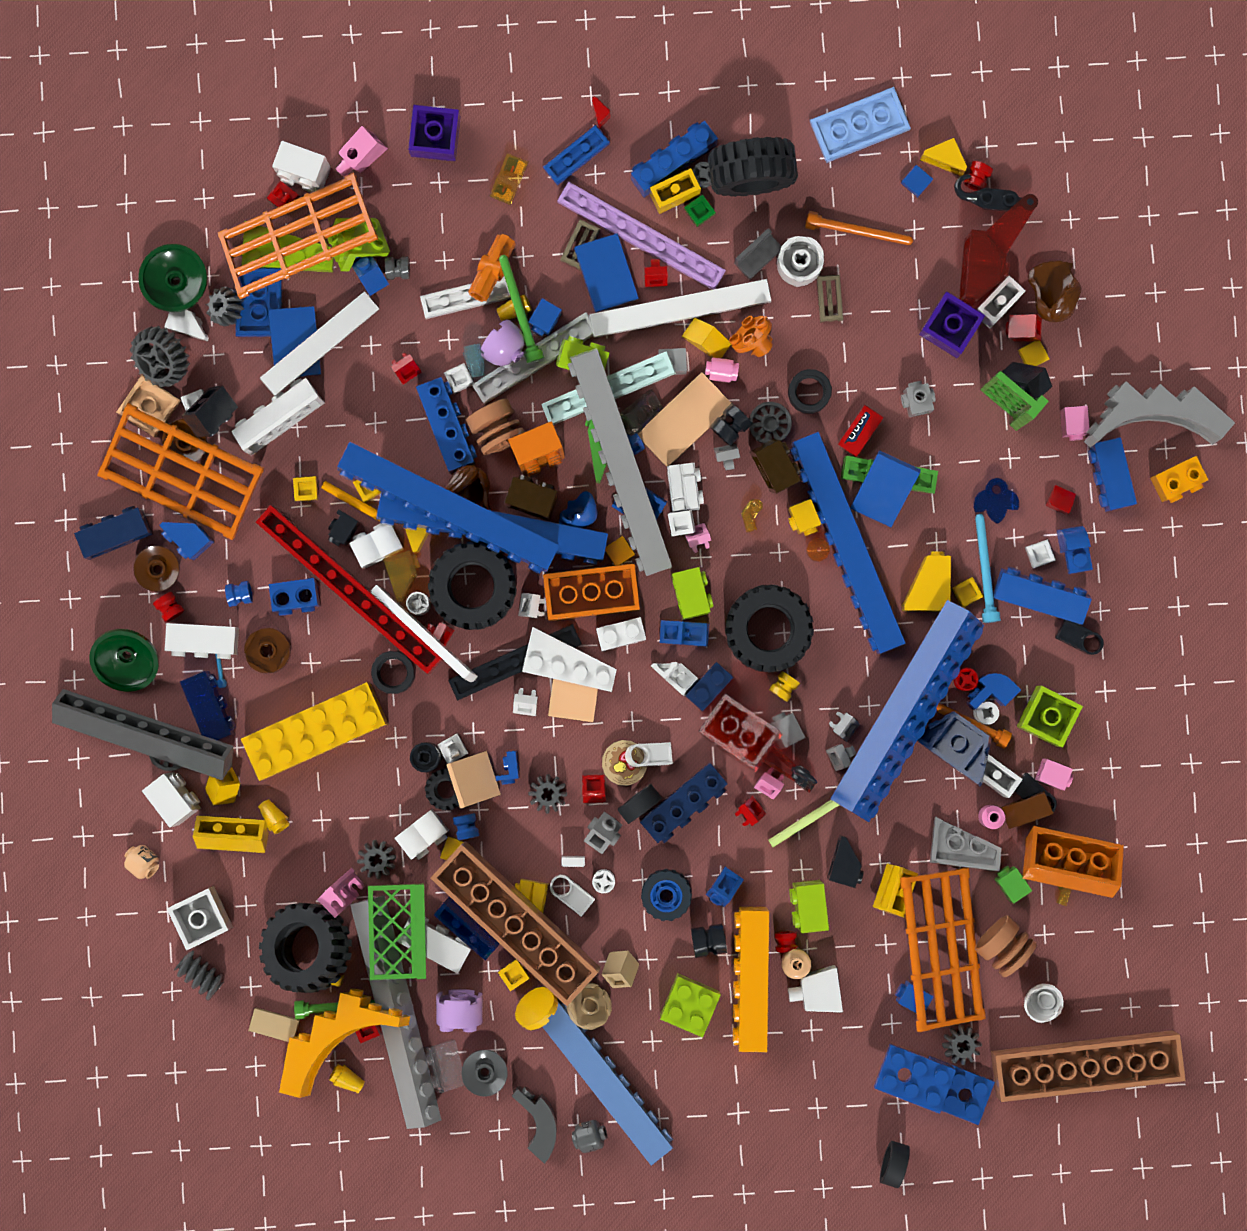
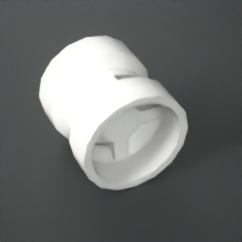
M414 592L408 596L406 606L411 613L424 615L431 608V602L427 595L421 592Z

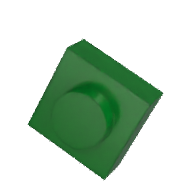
M703 194L684 207L685 212L696 227H699L716 214Z

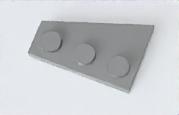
M934 817L930 863L992 871L1000 870L1002 848Z

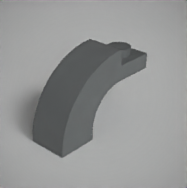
M518 1085L513 1091L512 1097L533 1116L536 1123V1133L528 1143L527 1148L545 1164L556 1142L557 1121L554 1110L543 1094L535 1100V1095L531 1090Z

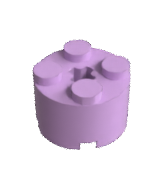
M453 989L449 990V995L443 996V992H439L436 995V1024L440 1026V1031L450 1032L454 1029H463L464 1032L477 1031V1026L483 1023L482 993L479 992L477 996L474 995V990Z

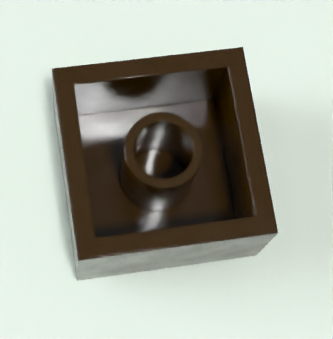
M772 439L749 452L770 492L777 494L801 481L798 476L801 474V471L796 462L792 463L788 455L791 452L785 442Z
M519 475V478L513 476L504 502L505 505L550 521L558 498V493L554 486L545 482H541L540 485L535 484L532 478L524 475Z

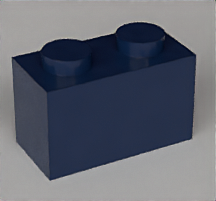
M715 662L685 697L701 711H704L733 679V676Z

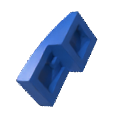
M661 620L659 643L708 646L710 624Z

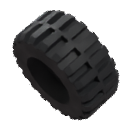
M756 137L736 142L732 141L714 148L708 156L711 188L716 194H721L722 196L736 197L771 193L772 191H779L790 187L798 178L795 146L786 138Z
M467 542L454 545L453 548L444 551L440 558H437L433 570L430 571L428 590L431 603L444 620L456 627L466 630H481L493 626L507 615V612L514 604L517 581L513 568L505 556L500 552L496 553L486 547L487 544ZM464 566H482L493 577V595L487 603L480 607H465L458 603L452 594V579L456 572Z
M772 584L757 586L742 594L731 606L726 618L725 635L733 655L745 666L760 672L781 671L795 665L796 662L804 657L807 649H809L812 643V636L814 635L813 617L809 613L807 604L801 600L797 593L795 594L790 591L791 589ZM761 608H777L789 619L791 627L790 636L787 642L778 649H761L751 641L748 635V622L751 616Z
M310 903L286 905L285 909L276 911L274 914L276 917H270L266 922L268 927L262 930L261 936L263 941L262 943L259 942V949L262 950V955L259 958L260 963L265 964L263 968L265 974L271 975L270 981L275 985H280V988L286 991L314 993L330 988L331 983H336L341 978L339 973H345L348 967L345 965L346 960H350L352 954L348 953L349 947H352V939L347 937L350 931L348 926L342 925L344 923L342 917L338 915L334 918L323 905ZM305 926H309L317 935L319 950L314 963L306 970H302L294 960L292 946L297 933Z

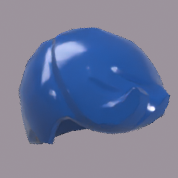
M583 491L577 499L568 501L567 509L562 510L559 515V524H566L577 528L593 524L598 512L592 494L588 491Z

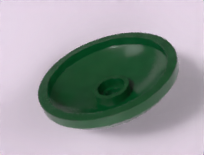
M166 244L152 250L143 260L138 275L139 287L145 299L155 308L173 313L185 311L193 307L202 298L208 280L205 264L199 255L192 249L179 244ZM180 278L179 284L173 285V280Z
M114 629L107 631L95 640L90 650L89 661L95 676L106 686L118 691L131 692L143 689L154 680L159 669V656L154 645L145 636L132 630Z

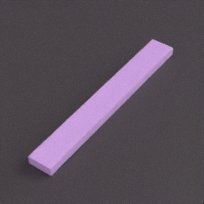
M569 181L557 200V203L610 233L618 234L619 238L656 259H660V261L711 290L716 289L726 271Z

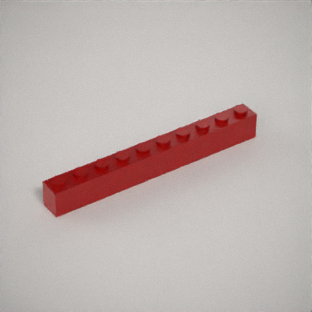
M270 505L257 519L256 523L426 674H431L443 660L376 596L275 507Z

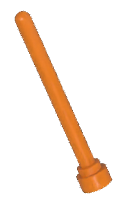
M808 211L805 229L814 230L815 228L823 227L905 245L913 243L911 236L822 218V215H818V212Z
M939 703L936 712L947 715L955 710ZM955 711L993 739V742L996 743V746L1002 749L1006 748L1012 736L1011 732L1005 729H998L996 731Z

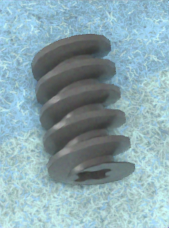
M192 950L179 962L174 971L179 968L178 977L186 974L185 983L193 980L192 989L201 986L198 992L200 995L208 992L206 996L208 1001L223 985L224 982H221L223 974L221 973L215 977L216 968L207 971L209 963L206 962L200 965L202 957L199 956L193 959L195 951Z

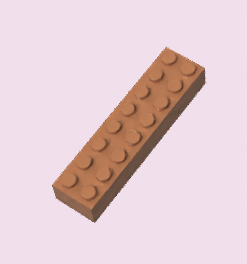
M466 841L456 849L430 878L566 1006L572 1002L600 971L601 967Z
M1173 1030L991 1051L996 1097L1001 1102L1186 1081L1180 1034Z

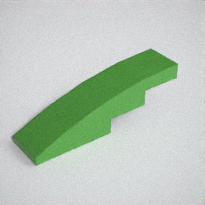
M844 456L840 479L863 483L874 460ZM917 467L921 471L911 491L935 494L938 471Z

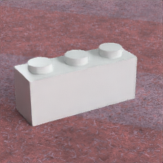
M166 623L165 651H172L171 656L185 657V652H192L194 657L208 658V653L217 654L219 659H231V655H238V627Z
M409 917L404 929L411 923V917ZM425 917L426 957L458 974L472 948L469 945L470 941L459 935L456 938L448 934L449 930L438 924L435 927L429 924V919ZM411 927L406 931L410 936ZM405 934L397 940V942L408 948L411 946V940Z

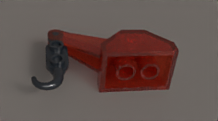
M970 174L960 176L954 185L955 193L961 200L971 202L986 210L1007 211L988 230L972 229L964 239L959 299L973 307L1004 280V276H1008L1009 263H1006V254L1037 207L1038 198L1034 194L1019 197L1014 191L992 188L965 192L962 190L961 184L964 180L971 178Z
M724 694L699 729V733L722 752L755 772L764 763L808 793L817 784V780L808 770L800 765L796 766L776 746V743L783 735L781 731L726 694ZM772 752L791 769L792 775L766 760L768 754Z

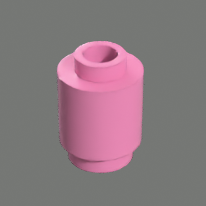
M712 357L711 362L707 361L705 375H709V380L728 383L737 381L739 363H734V360Z
M986 805L979 811L978 818L983 826L997 829L1003 825L1005 814L997 806ZM992 813H995L996 817L995 820L992 822L990 820V815Z

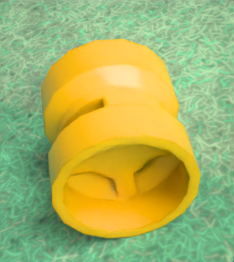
M781 671L778 675V681L772 684L769 690L782 700L788 702L792 691L797 689L800 683L787 673Z

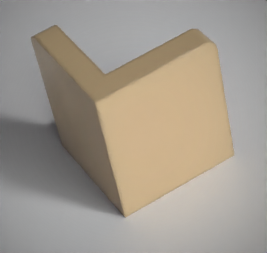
M629 951L610 952L601 975L612 988L632 987L639 963Z

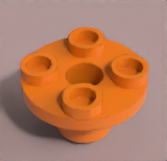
M748 316L742 321V326L729 338V342L738 353H745L751 350V355L762 357L771 350L773 345V338L768 335L771 331L772 323L766 316L755 318Z

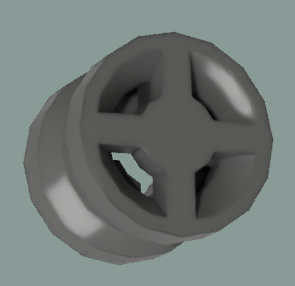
M700 162L696 164L693 173L700 188L711 186L709 163Z

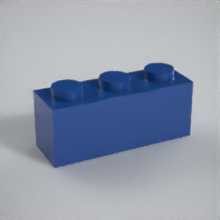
M1121 437L1094 444L1088 450V458L1090 463L1094 464L1095 472L1093 473V478L1096 486L1099 485L1100 506L1104 507L1105 512L1137 504Z

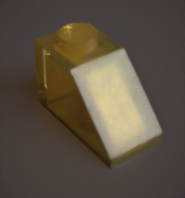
M410 550L383 559L398 603L405 601L418 575L417 568L420 567L417 555H412Z

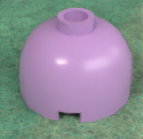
M510 320L502 321L500 323L502 328L498 331L493 329L481 347V350L484 352L480 353L481 356L494 365L506 366L513 361L516 363L524 354L522 351L524 347L522 331Z

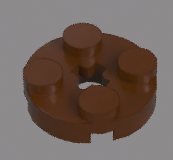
M265 628L253 632L245 642L244 653L249 666L260 673H276L288 663L291 656V644L287 637L279 630ZM270 644L272 646L271 650L274 652L272 655L265 657L263 656L264 651L262 647H268Z

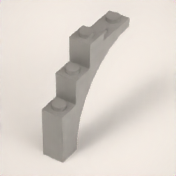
M1124 382L1121 386L1116 384L1107 393L1109 399L1104 404L1108 408L1100 416L1102 421L1099 424L1095 422L1086 433L1089 436L1084 442L1091 448L1107 433L1118 427L1133 422L1160 421L1182 426L1197 433L1213 445L1225 436L1235 422L1195 386L1188 391L1184 389L1175 397L1161 384L1154 389L1149 387L1141 395L1128 382Z

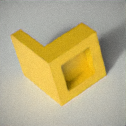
M232 767L223 780L209 776L205 790L213 806L235 802L240 781Z

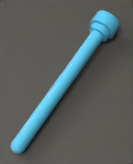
M977 514L975 521L985 599L982 622L1001 621L1000 612L997 611V607L994 605L984 515Z

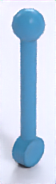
M215 654L219 677L217 686L225 688L227 682L223 679L221 659L217 658V654Z

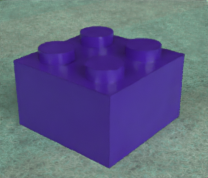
M413 105L408 148L411 157L456 161L461 120L459 110Z
M946 291L919 335L955 358H958L985 315Z

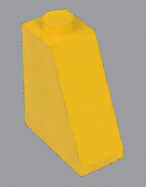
M932 551L931 555L924 557L902 604V611L940 612L946 601H950L951 556H945L943 551Z

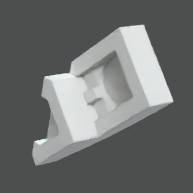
M188 310L174 313L169 312L165 328L204 341L209 339L202 328L201 318L195 316V313Z
M653 663L651 665L656 672L683 696L699 681L682 663Z

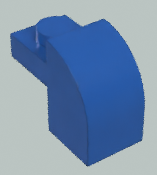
M1084 526L1057 530L1060 553H1065L1068 574L1093 570L1089 551L1091 545Z
M997 673L985 674L978 678V683L982 687L980 689L978 687L973 689L968 695L970 699L966 703L972 709H977L991 695L1001 706H1006L1021 689L1005 675Z

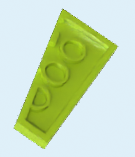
M258 226L244 232L243 244L269 233L268 228ZM289 234L278 238L281 248L302 240V238ZM271 241L242 254V265L274 252L273 242ZM318 243L284 257L287 267L323 252L321 244ZM334 257L330 261H323L303 271L333 272ZM279 260L261 268H281Z

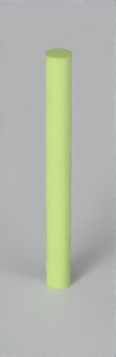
M832 800L828 801L768 841L772 847H775L839 806V804Z

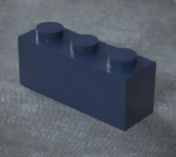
M130 506L122 510L123 514L115 517L114 514L101 518V522L93 525V523H89L79 527L80 531L74 534L84 559H94L153 535L144 510Z

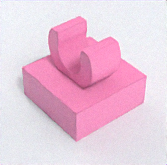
M705 523L696 525V532L684 534L689 547H692L695 553L698 552L697 545L704 543L706 549L709 548L708 541H711V537Z
M770 768L767 772H764L754 788L774 799L784 786V783H782L784 776L781 774L778 779L772 777L773 769Z

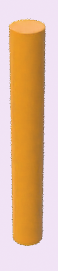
M327 481L323 483L321 489L376 519L378 510Z

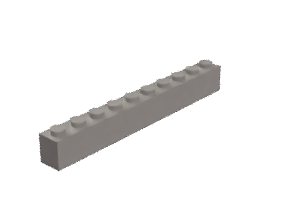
M595 348L570 357L572 363H569L568 367L571 376L577 377L579 385L575 387L579 399L584 398L587 407H584L583 411L587 421L592 420L594 429H591V434L594 442L600 443L602 450L598 451L602 465L607 463L609 472L605 473L610 486H615L617 492L613 495L617 508L622 507L624 515L620 516L625 529L629 528L632 536L628 537L631 549L637 550L639 558L635 560L640 572L644 570L645 575L649 576L671 568L672 565L598 349Z
M385 895L373 897V900L380 907L386 901ZM368 899L350 904L374 1001L376 1004L382 1005V1009L396 1008L402 1010V1014L410 1016L408 1026L394 1027L381 1025L406 1127L407 1129L424 1128L442 1119L406 979L370 980ZM386 904L382 909L390 916ZM373 905L374 914L378 910V908L375 905ZM381 911L373 918L374 924L380 930L390 921ZM391 923L383 933L390 940L394 941L395 934ZM374 929L375 937L379 933L376 929ZM382 935L374 941V947L380 953L390 945ZM394 946L383 955L392 964L400 958L399 951ZM374 952V961L379 956L376 952ZM380 958L374 965V973L385 974L391 967ZM400 961L396 968L401 973H404L402 962ZM392 970L389 974H398V973H397L395 970Z

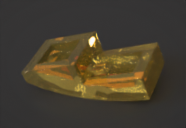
M507 153L490 197L511 205L529 161Z

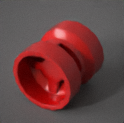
M973 161L969 168L971 178L964 180L963 184L972 190L978 191L986 188V179L990 178L993 169L985 163Z
M168 592L153 602L156 610H160L162 613V619L165 623L174 620L185 611L175 601L176 597L173 592Z

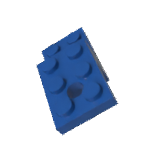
M890 1043L874 1088L940 1114L943 1111L979 1125L995 1081L935 1057L929 1056L927 1058ZM907 1068L910 1070V1077L907 1080H900L898 1078L900 1069ZM967 1088L970 1090L971 1095L969 1099H959L958 1094L961 1089Z

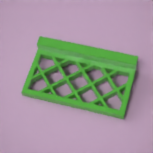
M1001 371L980 389L1014 418L1010 426L1016 431L1032 421L1049 402L1043 395L1036 400L1033 399Z
M424 883L368 886L370 980L426 979ZM410 889V900L403 906L394 896L400 890ZM383 890L389 896L381 907L373 900V891ZM387 890L396 891L391 895ZM391 899L401 907L393 918L382 909ZM409 904H411V913L406 909ZM373 905H375L378 908V910L374 914ZM403 910L411 917V923L405 929L395 921ZM380 911L390 920L381 930L373 921V918ZM391 923H394L402 931L394 941L390 940L383 933ZM410 927L411 936L406 932ZM374 929H376L379 932L375 937ZM403 934L411 940V946L405 953L395 944ZM380 935L390 943L382 953L374 947V941ZM392 946L402 954L394 964L383 956ZM410 951L412 953V959L407 956V954ZM374 952H376L379 955L375 961ZM404 957L412 964V973H401L396 968L397 964ZM380 958L391 967L385 974L374 973V965ZM392 970H395L398 974H389V973H390Z

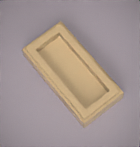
M256 1007L248 1031L289 1042L290 1037L296 1036L300 1019Z

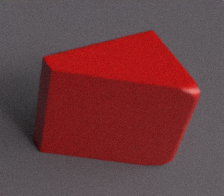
M593 97L592 107L598 128L600 129L610 119V110L597 97Z
M1055 485L1046 506L1067 515L1071 511L1076 494Z
M582 775L583 803L606 802L605 775Z

